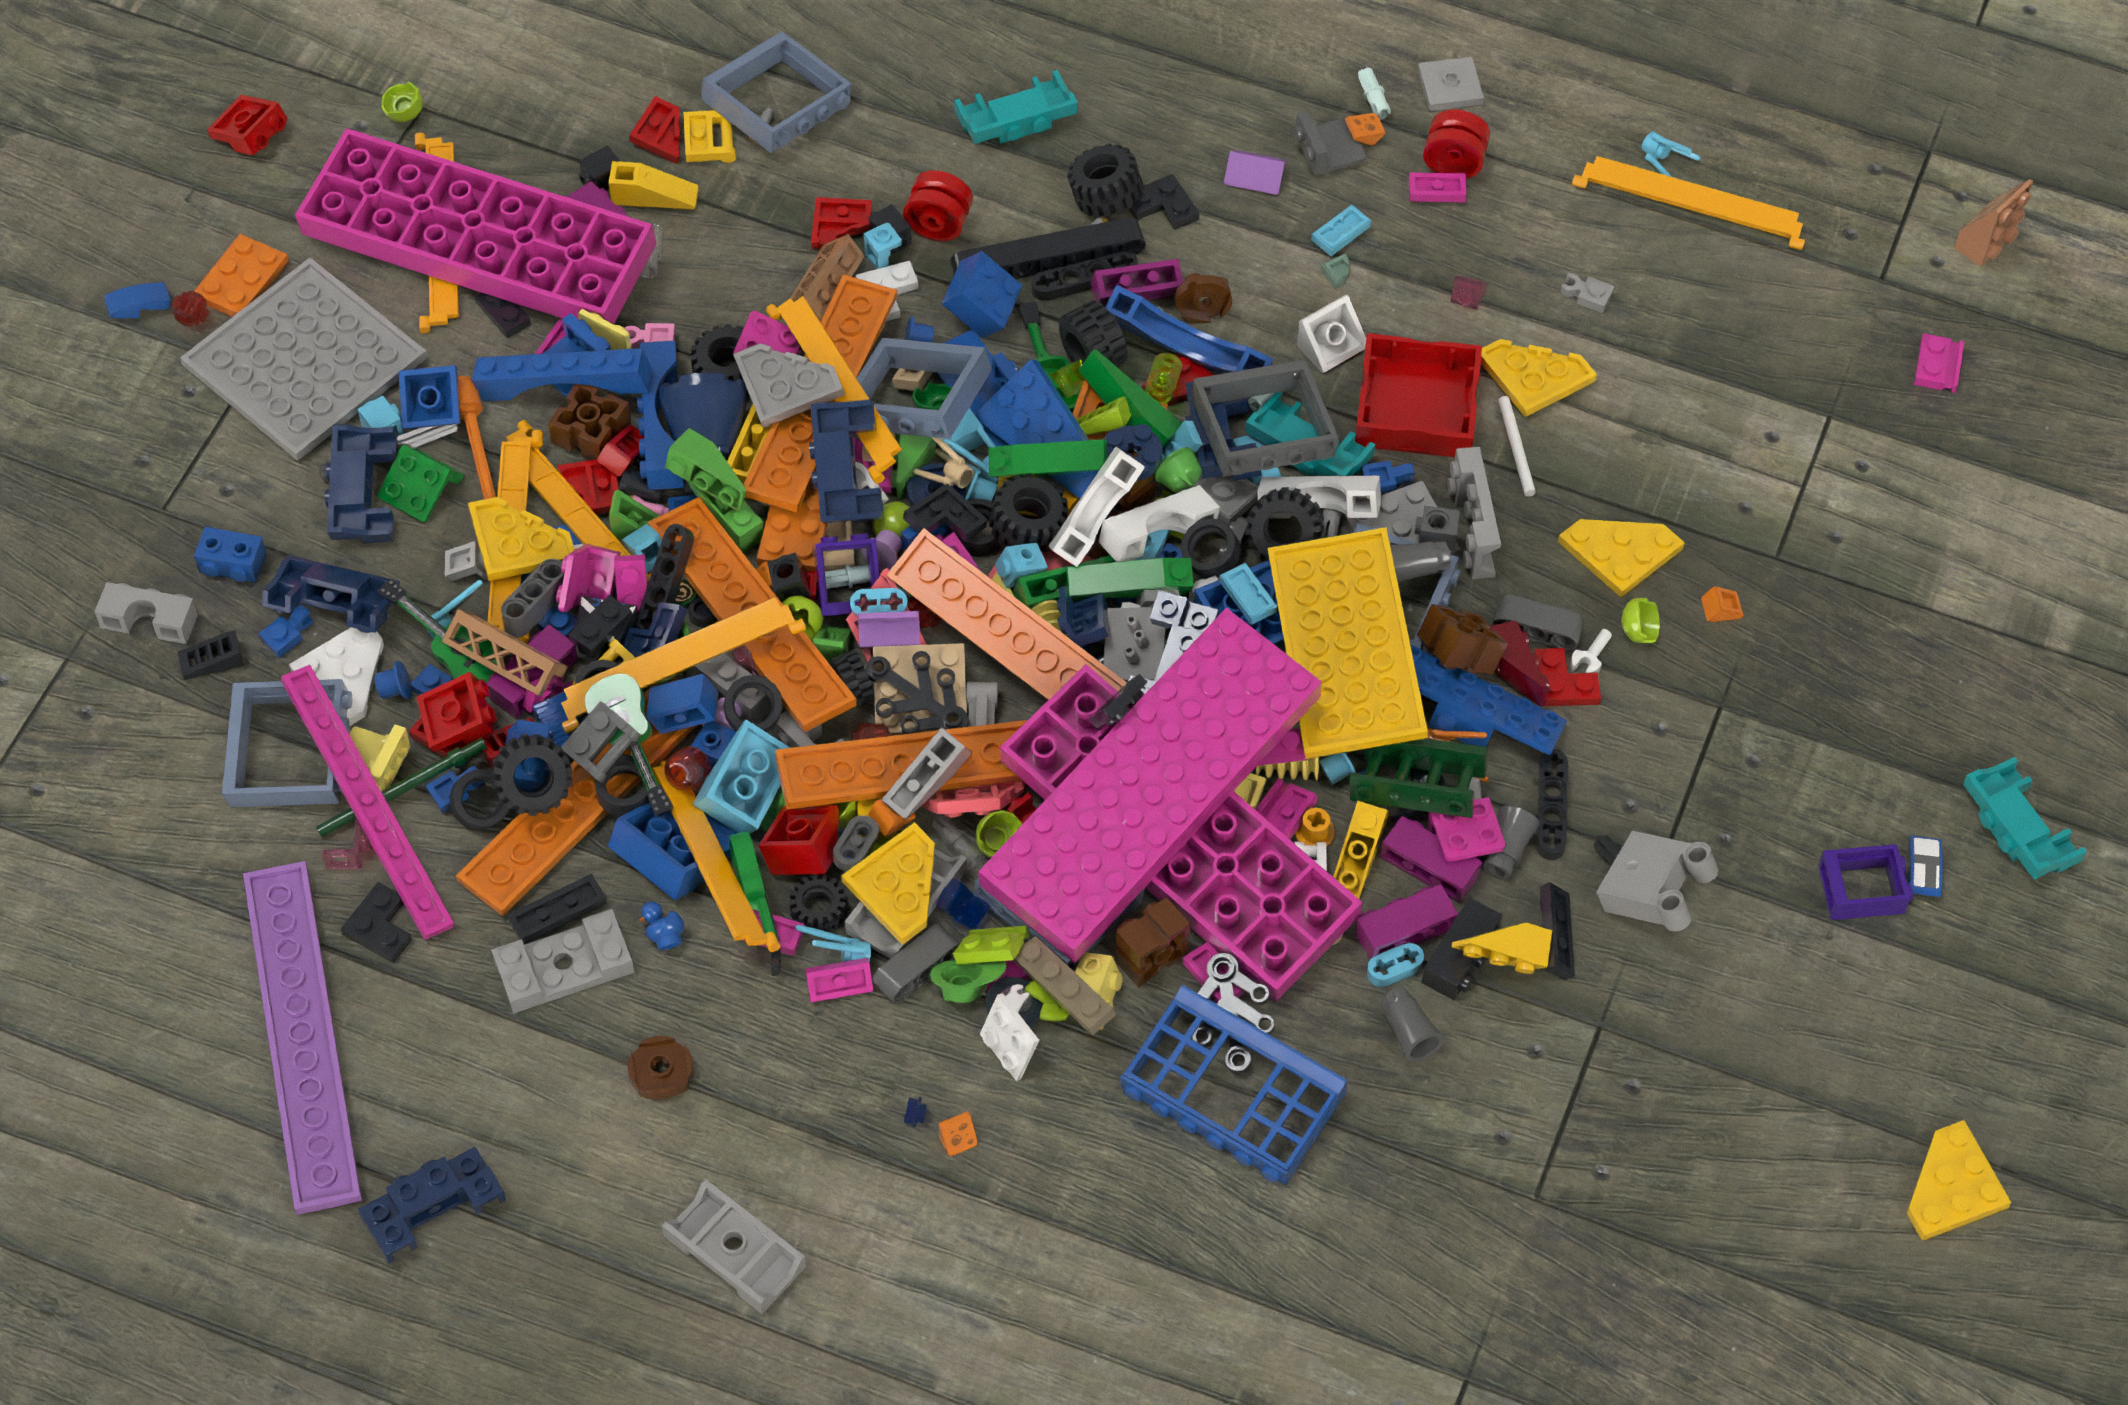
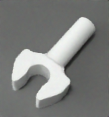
M1602 629L1587 651L1575 650L1571 659V671L1574 672L1579 664L1586 663L1589 665L1586 673H1599L1602 663L1597 657L1612 637L1611 632Z

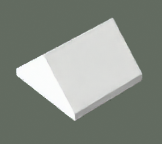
M1348 295L1340 297L1299 321L1297 347L1321 373L1330 370L1365 349L1366 337Z

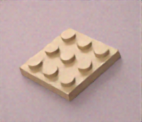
M964 643L873 647V657L882 656L890 662L891 670L917 688H919L917 670L912 665V657L918 651L927 652L931 659L929 674L933 699L944 706L943 691L937 683V673L943 668H949L955 673L953 687L956 705L963 708L967 713ZM920 657L916 660V663L924 665L927 663V660ZM880 663L874 665V670L877 672L884 669V666ZM945 674L940 679L943 682H949L952 678L950 675ZM886 681L882 683L874 682L876 737L904 735L900 728V722L906 715H913L917 719L935 716L927 710L893 714L886 719L879 717L876 713V703L879 699L889 698L891 701H899L910 698ZM883 704L879 707V710L888 712L891 707ZM950 715L947 721L949 723H956L958 717ZM908 721L904 724V727L911 730L915 727V724ZM940 729L919 731V732H917V733L929 732V731H938V730H940Z

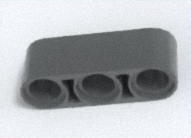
M548 559L543 561L504 601L501 606V613L505 632L518 638L525 636L557 603V591L559 586L563 585L564 574L561 572V560Z
M1504 595L1499 601L1492 623L1493 625H1498L1516 620L1521 631L1527 633L1529 641L1553 648H1564L1565 651H1572L1578 645L1584 619L1573 611L1515 595Z
M935 924L883 964L874 974L872 982L894 1004L900 1003L931 979V970L937 964L954 960L953 953L960 943L940 924Z

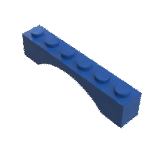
M1116 285L1106 305V308L1114 316L1121 328L1182 357H1186L1218 374L1273 365V358L1248 346L1222 340L1193 328L1165 313L1145 298Z
M675 340L640 343V348L643 349L653 369L648 393H642L643 396L637 397L638 414H643L644 417L638 418L639 435H644V439H639L640 457H645V461H640L641 479L647 478L648 490L684 488L683 478L665 468L669 448L675 441L664 431L658 420V412L661 406L660 387L664 383L672 385L678 382Z
M642 348L477 357L472 382L483 402L512 400L515 396L528 389L556 383L591 385L618 394L648 393L653 369Z

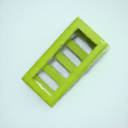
M1121 397L1076 420L1086 435H1092L1126 426L1131 413L1126 397Z

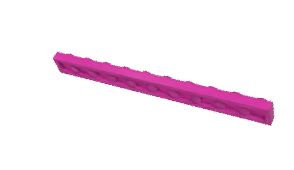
M311 665L283 675L281 682L424 941L453 928V920Z

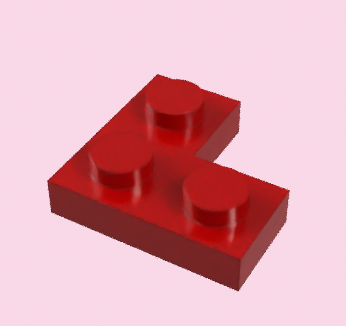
M1564 648L1534 649V653H1536L1539 660L1541 675L1547 676L1550 687L1549 693H1546L1545 706L1600 705L1601 695L1598 673L1568 674Z

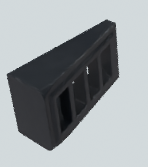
M235 630L178 651L183 679L244 666ZM218 652L219 656L213 658L212 653ZM206 655L207 661L201 662L200 656ZM189 658L195 659V666L190 667Z

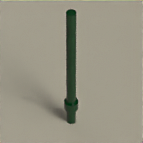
M482 738L461 749L456 747L447 752L448 756L381 791L386 802H389L454 766L458 768L466 764L468 758L487 749ZM350 808L318 825L316 828L320 836L324 837L357 818Z

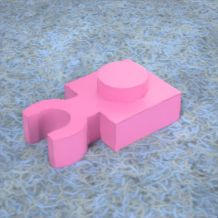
M646 323L645 330H640L636 326L625 327L630 337H634L630 339L631 349L639 348L640 343L675 340V324Z

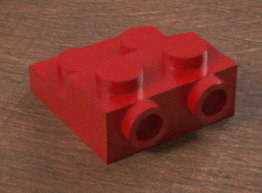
M240 95L206 131L211 139L230 143L235 152L254 156L255 153L267 147L269 139L285 128L288 118L278 102Z
M468 672L416 697L428 746L432 751L437 752L460 740L468 745L494 732L492 723L496 722L497 718L493 708L487 705L486 697L490 696V690L484 680H479L471 672Z

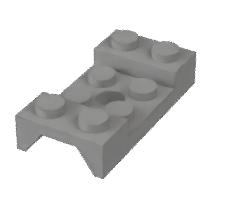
M1480 447L1456 449L1455 461L1450 462L1452 478H1448L1447 487L1449 496L1454 495L1456 507L1464 506L1466 519H1471L1472 525L1469 527V534H1466L1467 551H1463L1465 569L1469 568L1472 580L1495 578L1496 573L1491 552L1501 548V541Z
M935 849L928 916L945 893H951L966 873L967 858L963 855L951 858ZM861 901L845 921L846 934L859 939V941L869 942L872 949L890 959L916 939L915 935L902 945Z
M612 909L583 918L582 926L523 945L521 939L491 949L495 966L499 971L513 1014L634 973L631 956ZM561 959L572 961L571 966L563 970L556 968L555 964Z
M707 1179L701 1183L694 1201L677 1219L665 1221L662 1225L663 1237L687 1256L690 1253L733 1286L737 1290V1295L761 1314L774 1303L806 1268L805 1256ZM732 1237H737L743 1242L742 1246L736 1250H729L724 1244Z

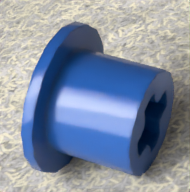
M910 316L904 340L932 342L934 326L916 323L914 316Z
M396 661L393 669L375 674L376 689L382 699L402 695L404 699H410L412 694L411 682L408 672L401 661Z

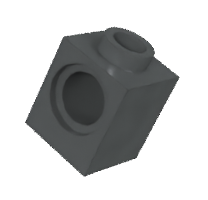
M1424 505L1423 517L1417 516L1414 534L1420 535L1419 543L1445 541L1449 550L1454 551L1460 510Z

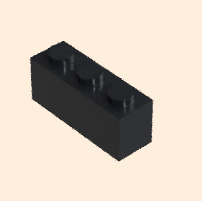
M1469 897L1424 967L1421 983L1454 1001L1460 991L1466 993L1474 978L1471 974L1476 967L1481 969L1487 958L1467 957L1463 955L1464 951L1451 947L1452 942L1501 929L1503 914Z

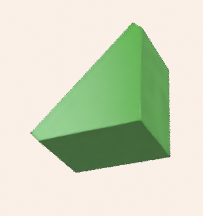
M618 489L614 491L609 520L611 532L618 540H622L648 524L649 521L660 516Z
M823 625L814 636L813 644L830 664L831 658L849 651L852 631L848 628Z

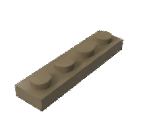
M1036 936L1024 944L1014 958V962L1091 1035H1094L1116 1016L1114 1009Z

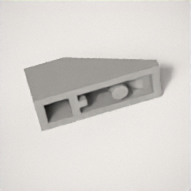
M941 727L882 800L907 820L957 772L972 752Z

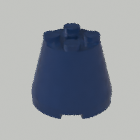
M695 373L680 376V382L672 385L669 383L662 384L660 387V404L671 438L676 441L690 428L714 442L723 457L728 461L742 429L748 402V389L742 379L736 380V382L724 379V374Z

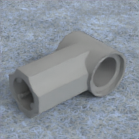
M967 682L968 727L995 724L998 682Z

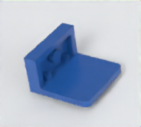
M570 313L562 319L565 337L543 354L611 350V346L602 336L597 337L586 321L583 319L578 320ZM556 383L551 385L566 398L575 383Z

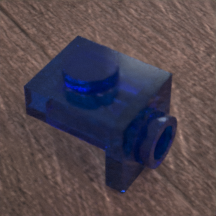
M954 878L943 889L936 903L952 920L971 930H975L990 908L988 902L975 896L962 882Z

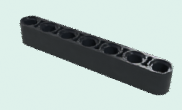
M1123 218L960 251L951 257L950 263L955 275L960 261L983 251L1013 278L1019 279L1119 252H1131L1136 255L1145 249L1146 243L1138 220L1135 218Z

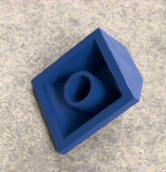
M456 365L399 371L402 429L461 424Z

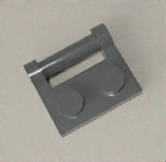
M600 700L562 745L561 749L602 783L607 777L605 773L632 741L636 742L642 735ZM622 730L624 733L597 765L592 763L617 732Z

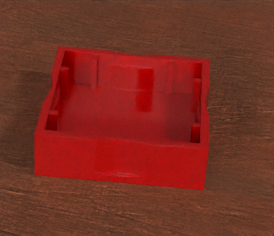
M1367 333L1355 442L1365 448L1372 442L1375 444V449L1454 458L1456 449L1471 448L1474 440L1477 408L1476 395L1480 375L1482 345L1445 341L1424 342L1408 337Z

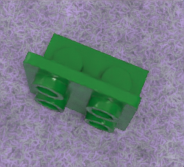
M402 444L377 496L422 522H427L445 485L447 486L449 482L460 485L465 474L417 448Z

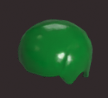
M932 382L924 390L916 387L912 396L915 408L939 410L952 387Z

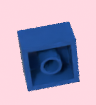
M980 251L960 261L942 305L979 336L985 338L1005 328L1023 285L983 251Z

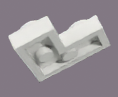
M910 261L856 275L858 279L897 289V295L919 289L918 280ZM896 301L886 321L900 318V309Z

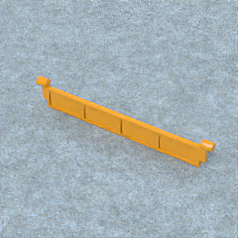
M421 132L415 134V149H426L428 154L454 162L453 142L443 143L442 137L426 139V135ZM429 276L430 316L419 317L420 333H430V326L448 325V319L459 318L457 284Z
M1596 156L1594 164L1587 162L1582 176L1574 175L1572 181L1573 186L1586 189L1588 181L1787 237L1790 238L1788 247L1802 250L1805 243L1804 239L1799 238L1803 223L1797 222L1799 216L1797 212Z
M802 296L795 302L790 298L778 308L774 304L766 307L765 311L770 318L780 321L783 317L811 362L820 365L826 363L834 366L845 395L836 398V402L870 399L805 297ZM874 406L876 431L856 434L876 463L867 472L874 483L879 484L885 479L882 472L896 463L893 456L899 453L902 448Z
M521 420L517 425L519 430L506 436V441L513 442V436L531 437L534 430L533 427L526 420ZM531 447L529 483L583 545L590 544L621 552L620 556L631 555L538 448ZM652 571L650 572V574L646 573V575H647V586H648L649 579H650V576H651Z
M533 430L532 437L513 436V442L501 443L497 497L507 501L508 506L520 512L527 509L531 447L541 448L543 446L544 433L541 430ZM522 574L490 582L487 622L503 631L501 606L521 585ZM529 632L525 636L519 637L518 639L525 643H528Z
M776 597L565 688L564 692L568 700L561 704L568 721L561 723L564 731L568 734L578 728L579 722L576 718L588 713L585 707L587 691L592 685L605 677L614 674H627L634 678L641 689L785 626H789L792 635L806 630L803 619L795 621L788 605L780 607Z
M677 754L674 757V761H661L659 767H653L652 771L658 784L663 787L674 806L671 813L734 940H745L748 946L766 945L770 952L777 951L780 948V943L774 932L764 934L704 812L692 805L696 796L684 774L691 767L685 754ZM670 773L674 774L673 780L671 779L673 786L666 779V776L670 778Z

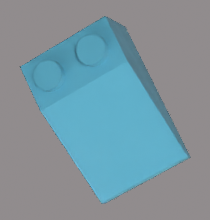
M745 720L709 773L692 805L737 833L749 831L750 834L759 828L781 785L775 760L776 749L790 747L748 720Z

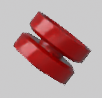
M1454 109L1438 113L1431 120L1428 138L1424 147L1423 159L1426 166L1434 173H1465L1466 179L1476 176L1482 170L1491 132L1487 123L1481 117L1469 111Z
M929 170L920 173L915 179L911 195L908 197L903 209V217L910 224L911 229L922 237L934 241H950L956 239L961 234L974 196L969 186L953 174Z

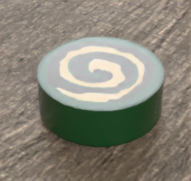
M682 580L674 604L688 609L689 604L698 598V595L687 580Z

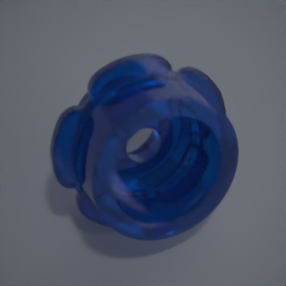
M919 1096V1099L910 1097L908 1099L903 1123L913 1125L912 1128L916 1127L917 1122L922 1124L924 1122L927 1104L921 1103V1096Z

